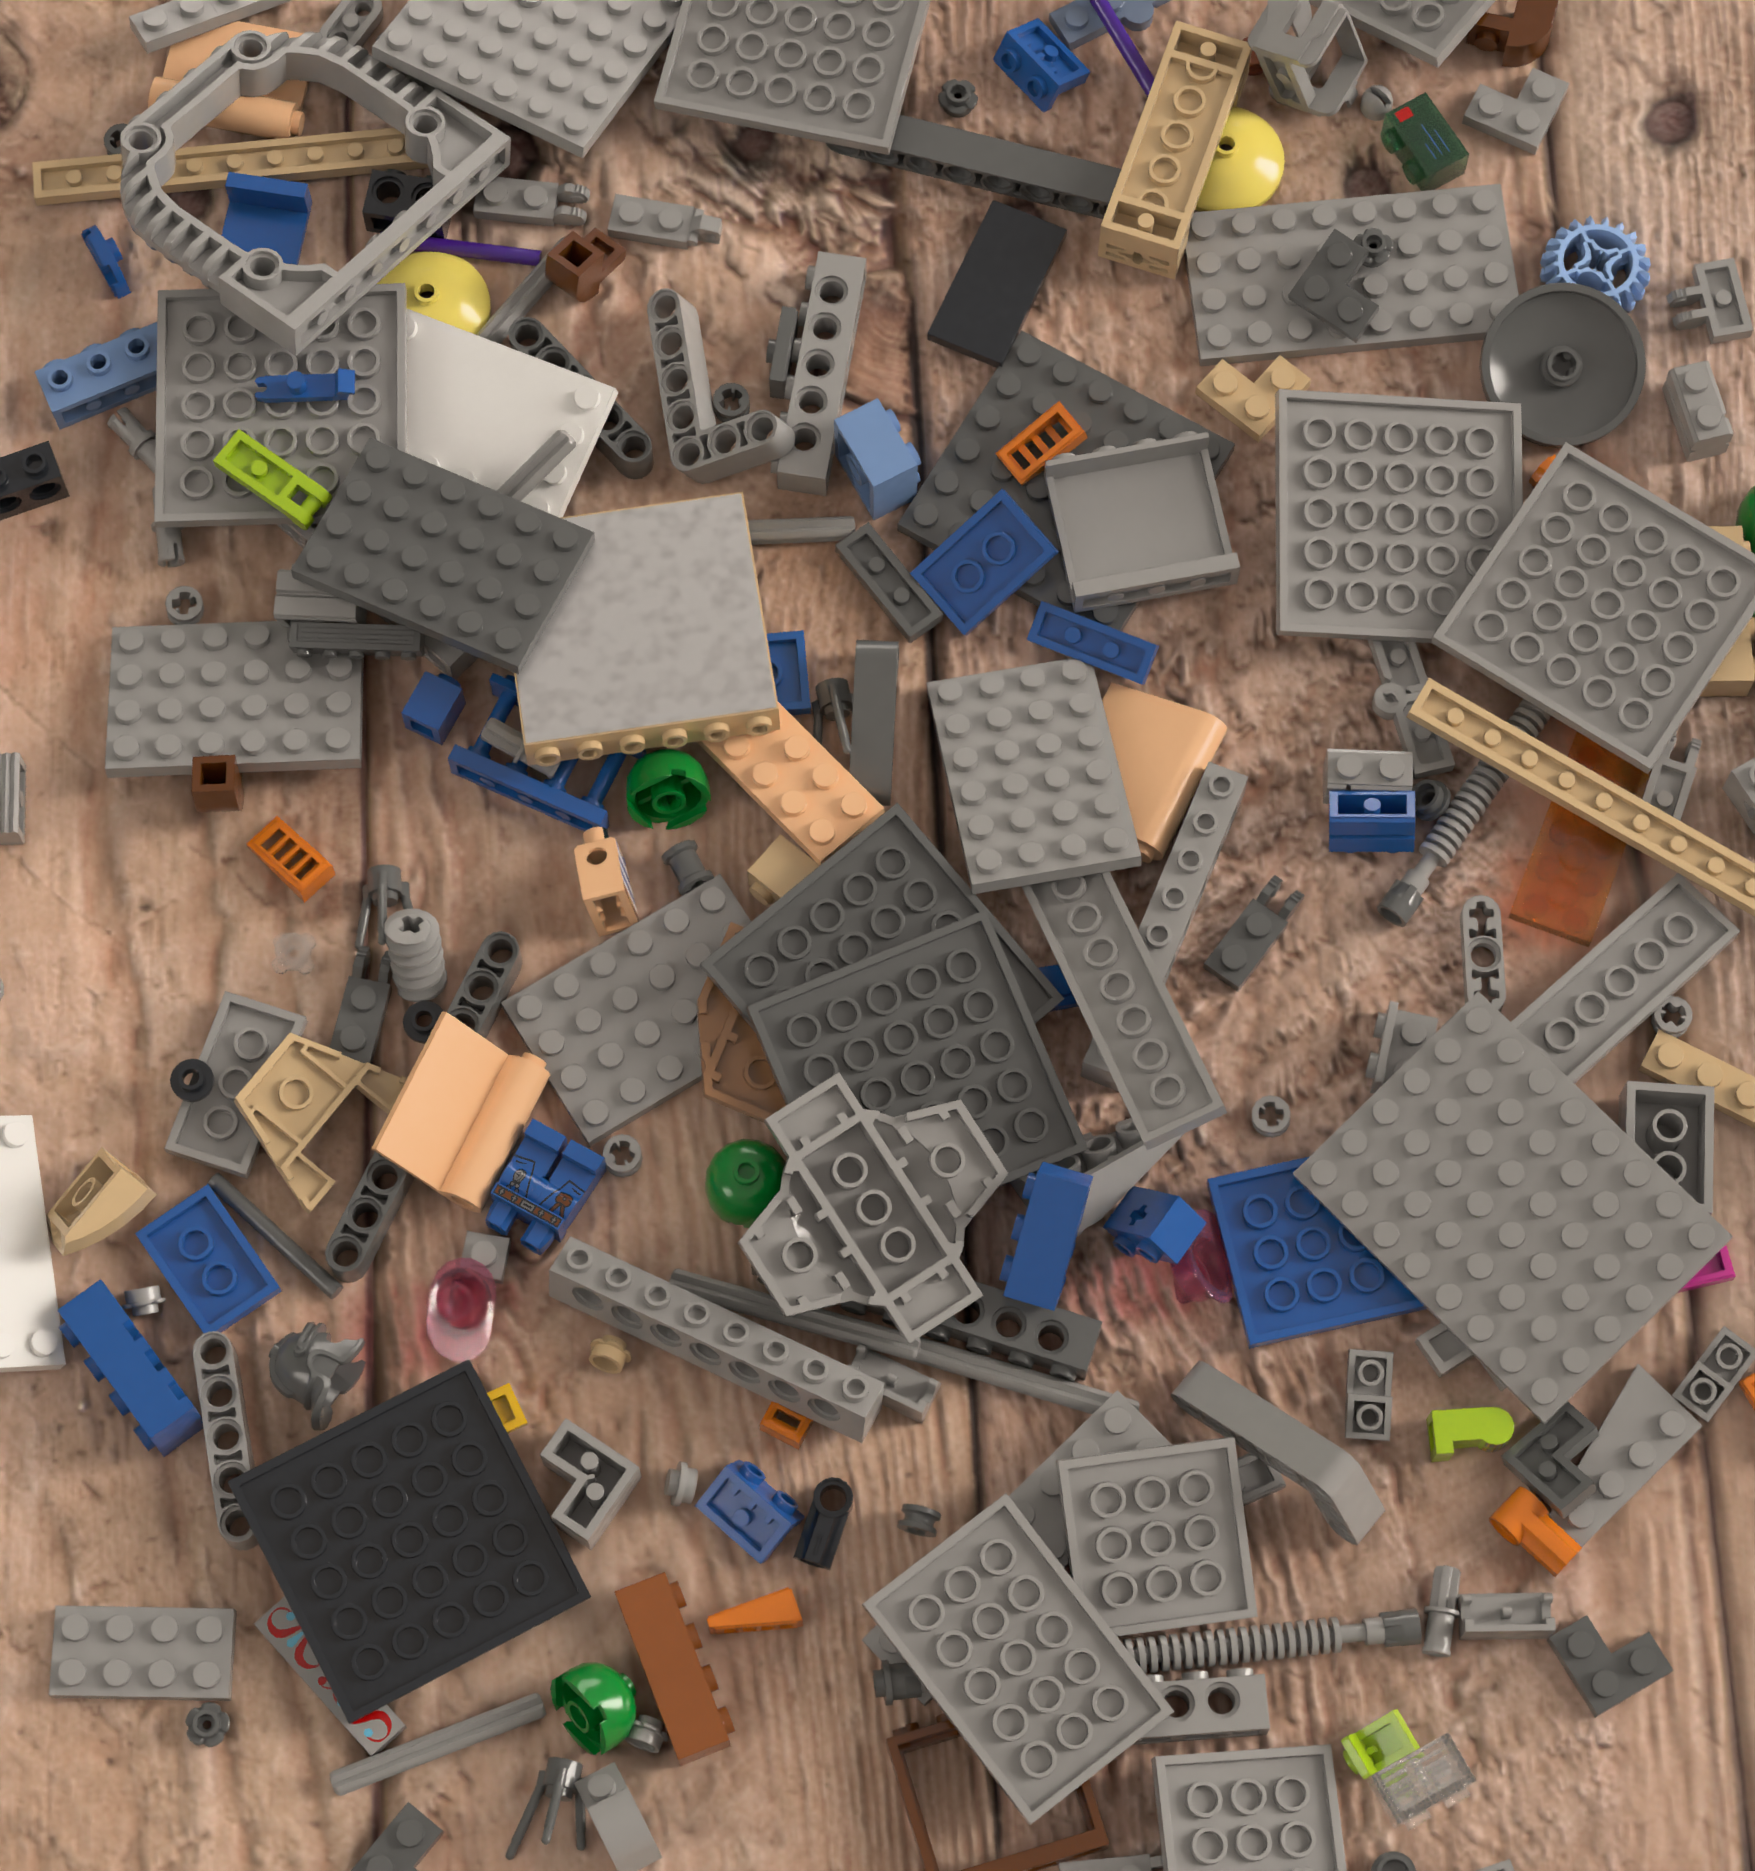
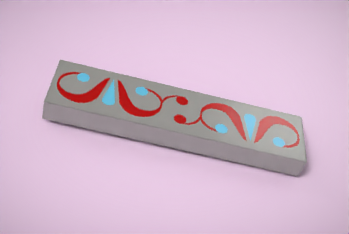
M285 1596L254 1623L256 1628L370 1756L378 1754L407 1728L388 1705L349 1725Z

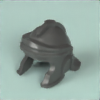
M308 1322L302 1332H292L274 1344L269 1353V1372L273 1385L283 1396L293 1398L303 1404L306 1410H311L312 1428L315 1431L325 1430L331 1422L333 1414L331 1405L339 1394H346L360 1379L366 1362L360 1360L351 1363V1361L359 1354L366 1342L363 1338H360L358 1340L344 1339L341 1342L332 1343L331 1334L326 1333L327 1328L324 1323L316 1325L314 1322Z

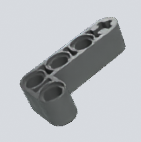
M856 640L849 773L882 806H891L899 642Z

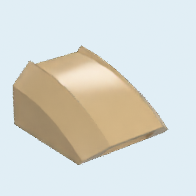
M101 1147L46 1214L52 1243L63 1256L85 1249L126 1225L157 1194L128 1166Z

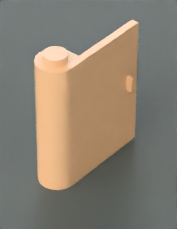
M235 21L170 46L163 77L157 76L152 82L148 108L155 103L160 94L171 90L178 84L189 70L197 68L208 59L215 48L223 46L242 31H258L266 36L287 32L289 38L299 37L304 33ZM286 80L267 95L257 97L240 96L205 127L269 139L295 137V135L301 136L305 123V113L302 112L309 81Z
M1111 682L1102 702L1141 853V861L1151 863L1152 860L1163 859L1197 791L1208 762L1212 761L1227 732V727L1221 720L1207 712Z
M441 1012L371 1149L453 1203L470 1211L481 1213L550 1077V1073L545 1069L547 1063L527 1052H524L522 1057L508 1055L449 1013Z

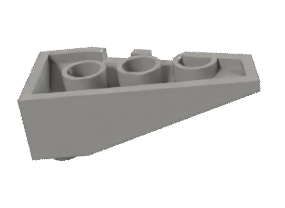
M1132 1118L1118 1122L1115 1126V1132L1093 1136L1091 1132L1084 1134L1083 1137L1088 1147L1086 1151L1053 1164L1093 1176L1077 1236L1082 1234L1084 1229L1100 1221L1184 1134L1150 1150H1146ZM1026 1175L1010 1182V1184L1028 1208L1029 1200L1022 1198L1028 1177Z

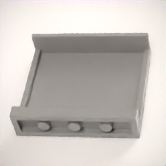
M1186 431L1175 435L1171 439L1159 441L1146 438L1135 442L1131 446L1120 448L1102 446L1093 450L1092 453L1081 455L1062 453L1056 455L1051 460L1045 461L1044 480L1074 613L1237 584L1240 564L1237 552L1232 553L1208 451L1210 438L1208 432L1197 434L1194 431Z

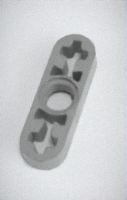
M1477 895L1465 902L1460 914L1465 1004L1478 991H1481V979L1489 978L1487 982L1488 995L1496 997L1492 999L1491 1004L1501 1011L1506 999L1501 912L1498 904L1492 898ZM1476 908H1481L1484 915L1491 916L1485 922L1484 936L1476 937L1478 921L1476 918L1469 917L1474 914ZM1478 947L1488 948L1494 954V963L1488 967L1477 966L1471 959L1472 950Z

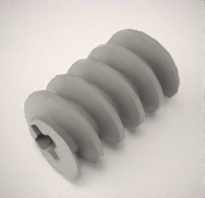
M404 909L395 912L384 923V933L386 935V945L389 948L388 956L391 960L392 978L397 986L398 995L412 1002L434 999L443 992L447 984V971L443 958L439 924L434 916L420 909Z

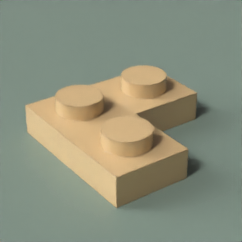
M1279 355L1253 383L1222 359L1198 384L1195 394L1259 442L1275 425L1276 392L1279 389L1306 391L1310 387L1311 378Z

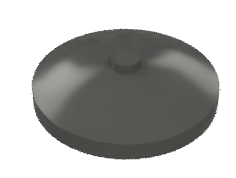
M1550 283L1520 294L1507 304L1494 319L1481 348L1480 380L1488 402L1521 403L1523 439L1551 448H1562L1565 442L1578 447L1595 442L1606 436L1630 414L1638 401L1644 384L1646 373L1645 350L1634 321L1611 297L1601 291L1581 284Z

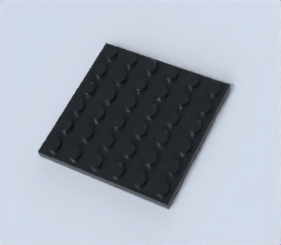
M470 1359L228 1481L349 1725L591 1598Z

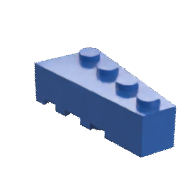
M101 1279L57 1310L65 1320L59 1326V1329L73 1348L81 1343L90 1356L83 1362L98 1382L105 1377L115 1389V1391L108 1395L123 1417L131 1412L140 1425L133 1429V1431L148 1451L156 1446L163 1457H165L203 1429L202 1417L162 1364L151 1346L137 1330L134 1323Z

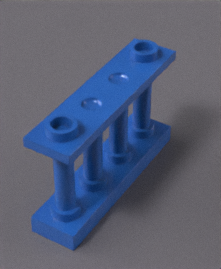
M492 673L489 679L492 695L499 699L488 720L496 718L505 723L514 705L519 706L515 676L506 675L504 678ZM481 733L474 746H469L468 749L456 744L454 745L448 757L452 774L584 832L593 827H604L608 830L610 826L608 812L604 810L605 807L602 803L627 754L622 752L608 754L588 795L582 796L579 799L566 793L567 790L564 788L578 759L561 761L552 779H545L541 782L529 777L526 771L528 765L519 760L517 763H514L512 760L511 763H506L505 766L491 760L489 752L492 745L481 739ZM646 749L642 752L628 755L640 759L646 755Z

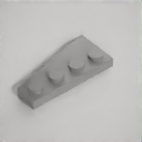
M1637 1364L1598 1430L1599 1436L1591 1442L1577 1466L1594 1482L1596 1492L1566 1518L1563 1519L1553 1509L1548 1516L1583 1547L1701 1429L1702 1425L1648 1372Z

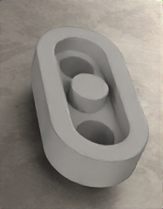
M342 0L323 24L319 33L322 34V38L330 39L333 36L345 38L348 44L352 46L359 45L362 47L383 18L382 1ZM364 10L370 12L366 16L358 15L359 12Z

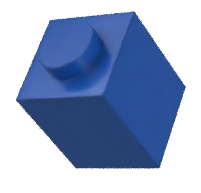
M425 671L401 712L405 728L443 745L466 705L463 689L457 680L446 674L440 673L438 676H435Z

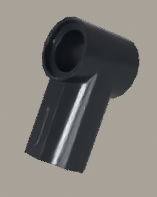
M831 1477L824 1479L817 1485L793 1557L794 1559L817 1568L831 1570L848 1516L853 1508V1493L847 1482L840 1478ZM831 1489L839 1490L845 1495L846 1503L840 1510L829 1511L821 1504L820 1500L823 1493Z

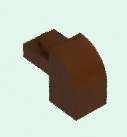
M1518 0L1513 18L1485 12L1468 32L1466 44L1475 45L1483 51L1504 52L1503 67H1520L1532 63L1544 53L1549 44L1559 0Z
M597 228L590 231L584 238L572 231L547 254L545 277L577 301H589L599 293L600 283L625 260L627 249Z
M235 755L193 757L191 793L198 813L242 811L244 788L242 773L239 772Z

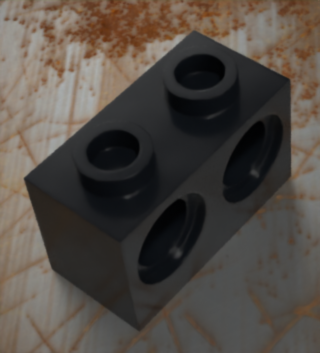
M372 169L362 211L366 231L381 233V231L388 228L399 212L407 211L433 188L431 175L418 177L406 175L404 172L396 169H387L385 171ZM387 197L398 198L392 203L382 202ZM451 218L429 237L447 239Z
M49 441L0 457V521L70 497Z

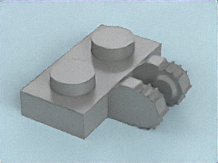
M1734 258L1694 264L1692 275L1695 286L1671 291L1666 296L1668 304L1673 308L1690 306L1700 301L1701 309L1681 312L1672 318L1676 330L1693 329L1706 324L1711 344L1749 338L1752 335L1753 326Z

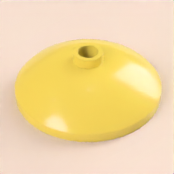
M1231 108L1195 210L1202 212L1262 206L1275 193L1284 171V151L1278 135L1263 118L1243 108ZM1227 144L1230 145L1233 149L1225 151L1222 150L1219 146Z
M441 252L410 254L377 283H405L407 289V309L475 335L490 319L491 301L484 279L471 264L455 255ZM426 291L434 293L430 298H422L420 296Z

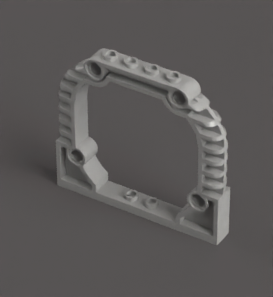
M248 30L238 33L223 46L215 48L208 59L197 68L189 70L183 79L171 90L160 94L153 105L142 114L134 116L121 132L120 143L123 166L120 183L121 202L124 214L132 230L146 242L147 246L161 252L164 258L173 264L176 263L181 266L183 271L190 276L200 279L207 288L216 290L220 293L221 305L296 356L510 165L511 137L437 88L430 94L426 93L422 86L416 82L408 81L405 79L404 74L398 70H392L385 63L372 58L365 48L359 45L352 46L348 44L345 38L333 36L330 39L322 38V34L319 32H305L299 37L289 38L287 32L266 36L261 32ZM286 80L319 82L345 94L404 134L406 154L413 161L428 164L433 188L407 211L399 212L388 228L380 235L375 234L372 236L365 248L337 272L325 263L313 265L285 264L282 257L276 251L269 248H257L246 252L180 208L161 189L174 174L176 165L175 151L240 96L257 97L267 95Z

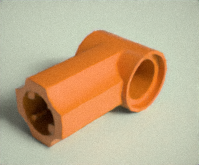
M1519 1486L1489 1517L1491 1525L1504 1539L1515 1546L1521 1545L1554 1577L1582 1549L1573 1538L1548 1516V1510L1545 1505L1532 1492L1522 1486Z

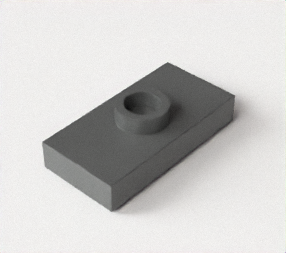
M782 306L776 339L769 338L766 363L772 364L769 377L770 397L784 399L787 376L791 374L794 339L797 338L799 328L798 311L793 307Z

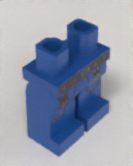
M532 1118L524 1132L525 1137L511 1162L503 1171L499 1182L495 1184L490 1193L493 1203L490 1206L485 1221L490 1229L505 1236L516 1219L528 1224L527 1230L520 1239L521 1244L530 1251L542 1255L554 1239L559 1242L562 1241L568 1227L572 1224L607 1169L605 1157L572 1139L567 1144L566 1136Z

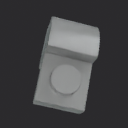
M615 1762L574 1783L617 1871H638L662 1858Z

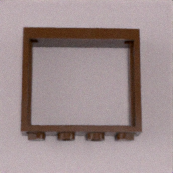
M944 1713L935 1717L936 1724L920 1728L918 1722L909 1723L905 1727L893 1730L894 1736L886 1739L887 1750L924 1871H939L904 1754L961 1737ZM1089 1779L1075 1789L1087 1828L1086 1832L960 1871H1039L1058 1865L1061 1862L1072 1861L1107 1850L1109 1841Z

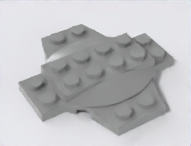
M838 1072L764 1120L787 1157L786 1164L783 1169L780 1191L738 1241V1245L785 1318L849 1301L872 1307H881V1309L884 1307L908 1345L983 1296L960 1260L964 1246L965 1227L1009 1173L961 1099L892 1117L880 1113V1111L863 1109L840 1072Z

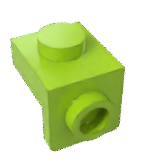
M1398 1709L1390 1711L1358 1732L1341 1739L1345 1748L1343 1756L1347 1765L1355 1774H1360L1363 1779L1377 1776L1421 1749Z

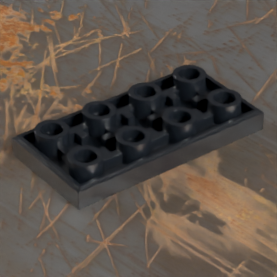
M993 200L927 333V340L993 367H1002L1067 236V229Z

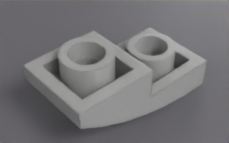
M1723 1326L1672 1396L1703 1420L1709 1422L1755 1360V1348Z
M1348 1349L1345 1438L1390 1441L1394 1352Z

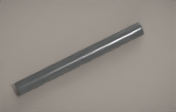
M216 1173L207 1183L211 1189L330 1299H334L342 1291L343 1286L227 1179L220 1173Z

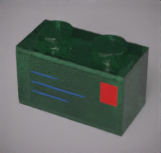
M1426 92L1385 114L1380 134L1382 143L1390 154L1395 153L1402 163L1404 175L1412 185L1417 184L1421 191L1435 190L1465 173L1469 153Z

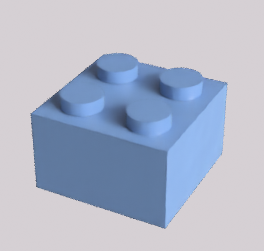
M878 398L834 419L835 456L873 520L912 502L917 494V483L921 481L918 473V465L921 464L915 447L911 442L904 443L898 433L901 431V427L896 415L891 409L885 411Z

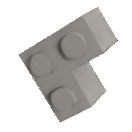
M565 1418L540 1454L545 1467L572 1484L551 1515L555 1527L589 1550H592L642 1476L639 1466Z

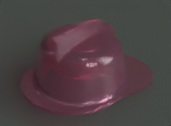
M1206 1209L1196 1210L1195 1212L1207 1223L1179 1263H1170L1176 1299L1181 1304L1192 1301L1205 1302L1211 1299L1220 1303H1228L1232 1298L1231 1276L1216 1217Z
M456 1258L446 1262L437 1271L426 1295V1331L431 1345L442 1357L453 1362H464L467 1359L477 1358L487 1347L491 1335L496 1302V1285L492 1274L482 1263L472 1258Z

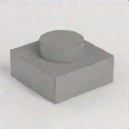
M467 1231L458 1272L459 1276L503 1284L511 1246L510 1238Z

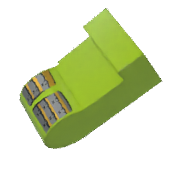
M1499 1407L1432 1410L1426 1419L1431 1462L1449 1461L1456 1448L1478 1447L1485 1452L1499 1451L1507 1444L1514 1432L1512 1417L1507 1411Z

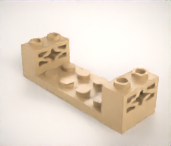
M1180 21L1175 22L1101 223L1098 248L1099 257L1175 280L1188 242L1193 213L1231 108L1237 107L1248 77L1252 53L1248 42Z

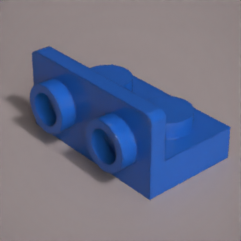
M1039 18L1007 31L993 58L994 62L1042 112L1052 108L1059 94L1085 83L1091 72Z
M737 1460L723 1468L695 1504V1507L758 1563L762 1564L768 1560L791 1529L803 1521L805 1516L797 1510L799 1506L790 1495L780 1490L776 1491L764 1480L766 1478L764 1473L756 1465L748 1461Z

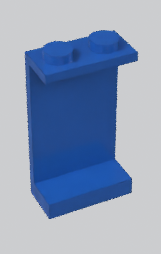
M228 172L225 188L229 198V206L221 236L246 252L257 248H269L276 251L282 257L283 263L298 265L313 203L308 184Z

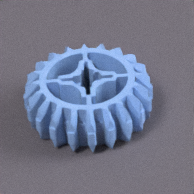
M1590 215L1586 218L1584 226L1574 219L1568 229L1560 227L1556 232L1555 238L1548 240L1545 248L1546 252L1542 254L1540 261L1541 267H1543L1540 272L1541 282L1546 284L1575 283L1594 288L1611 297L1627 313H1630L1634 309L1636 302L1642 300L1645 294L1644 288L1648 286L1650 281V273L1648 271L1651 263L1650 258L1644 257L1646 253L1645 244H1635L1637 240L1636 231L1625 235L1623 233V222L1613 228L1609 226L1608 217L1602 219L1601 224H1595ZM1576 252L1578 255L1577 263L1574 264L1573 269L1566 271L1564 260L1570 254ZM1624 269L1626 281L1621 286L1615 288L1612 284L1617 271Z

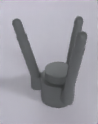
M826 679L816 685L817 700L811 703L814 715L813 737L822 745L823 716L825 715L827 720L836 721L843 752L850 754L851 745L845 718L850 715V711L851 713L853 711V694L850 693L849 684L846 679Z
M376 865L368 869V884L362 886L363 901L355 941L356 949H359L360 945H364L372 903L377 906L378 943L380 945L386 944L384 923L387 920V907L397 905L398 899H401L403 909H413L409 883L401 881V869L394 865Z
M559 1757L548 1758L546 1771L539 1770L536 1787L505 1856L508 1860L514 1858L544 1791L545 1796L551 1799L545 1819L542 1843L544 1845L550 1843L560 1801H571L572 1795L575 1794L577 1849L580 1851L585 1849V1804L574 1784L582 1779L583 1765L581 1763Z

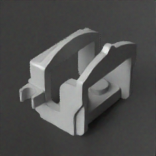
M1268 0V5L1249 34L1248 44L1251 50L1256 53L1267 78L1271 97L1277 103L1319 117L1333 116L1340 110L1344 102L1350 108L1358 96L1356 90L1357 80L1364 70L1368 59L1346 7L1334 0H1323L1312 18L1310 0ZM1291 26L1296 37L1286 34ZM1334 36H1336L1343 55L1322 88L1313 87L1310 80L1321 64L1323 54Z

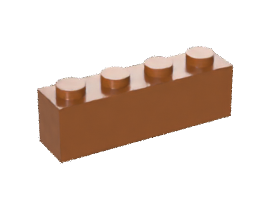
M663 1572L615 1591L619 1607L680 1766L730 1747V1740L727 1734L735 1732L726 1706L717 1709L711 1692L719 1690L710 1664L701 1667L695 1650L703 1648L694 1622L685 1625L679 1609L687 1606L678 1581L669 1584L667 1576Z

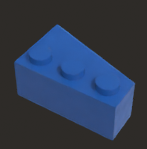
M1043 1161L1037 1174L1029 1172L1022 1198L1029 1200L1026 1215L1017 1214L1011 1234V1239L1018 1241L1015 1255H1006L999 1280L1007 1282L1003 1296L1055 1311L1066 1282L1068 1265L1075 1248V1240L1083 1218L1093 1176Z

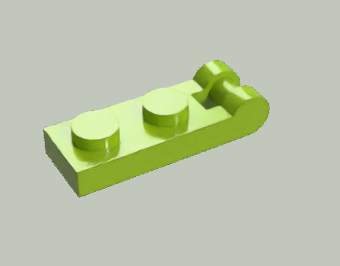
M240 429L237 430L213 460L215 467L289 517L294 524L303 530H308L315 521L313 516L319 508H326L333 499L332 495L325 488ZM299 490L307 495L300 506L292 501V498Z

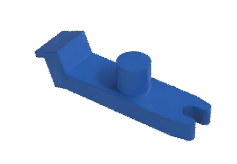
M338 368L336 373L302 374L299 371H293L288 375L263 376L255 379L258 387H266L264 392L255 393L258 402L347 400L350 394H355V370Z

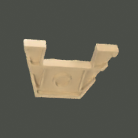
M289 1033L233 1101L303 1210L310 1214L336 1181L302 1155L301 1151L354 1088L389 1115L407 1077H398L381 1070V1067L368 1062L366 1064L342 1055V1052Z

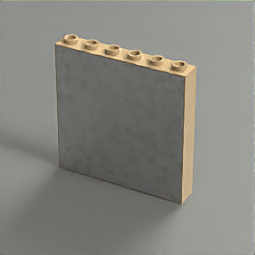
M743 492L560 517L593 531L595 541L519 674L514 673L528 766H552L560 761L571 759L594 760L606 754L620 752L636 754L648 748L662 746L678 748L690 742L703 740L720 742L731 736L745 734L762 736L773 730H780L779 707Z

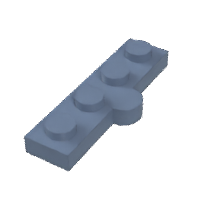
M1075 0L1049 13L1050 24L1070 51L1108 32L1089 0ZM1108 0L1122 25L1124 24L1132 31H1143L1150 27L1153 22L1154 8L1171 1Z

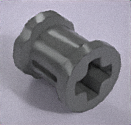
M695 840L682 841L672 846L661 856L663 863L670 865L679 882L677 888L682 896L714 878L710 870H705L696 853L698 845Z

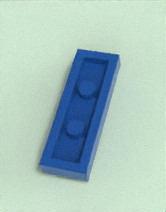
M1041 601L1027 640L1141 685H1145L1159 645L1045 601Z

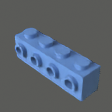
M157 322L141 329H129L118 338L104 344L89 345L79 354L67 359L52 360L42 369L35 371L59 430L156 391Z

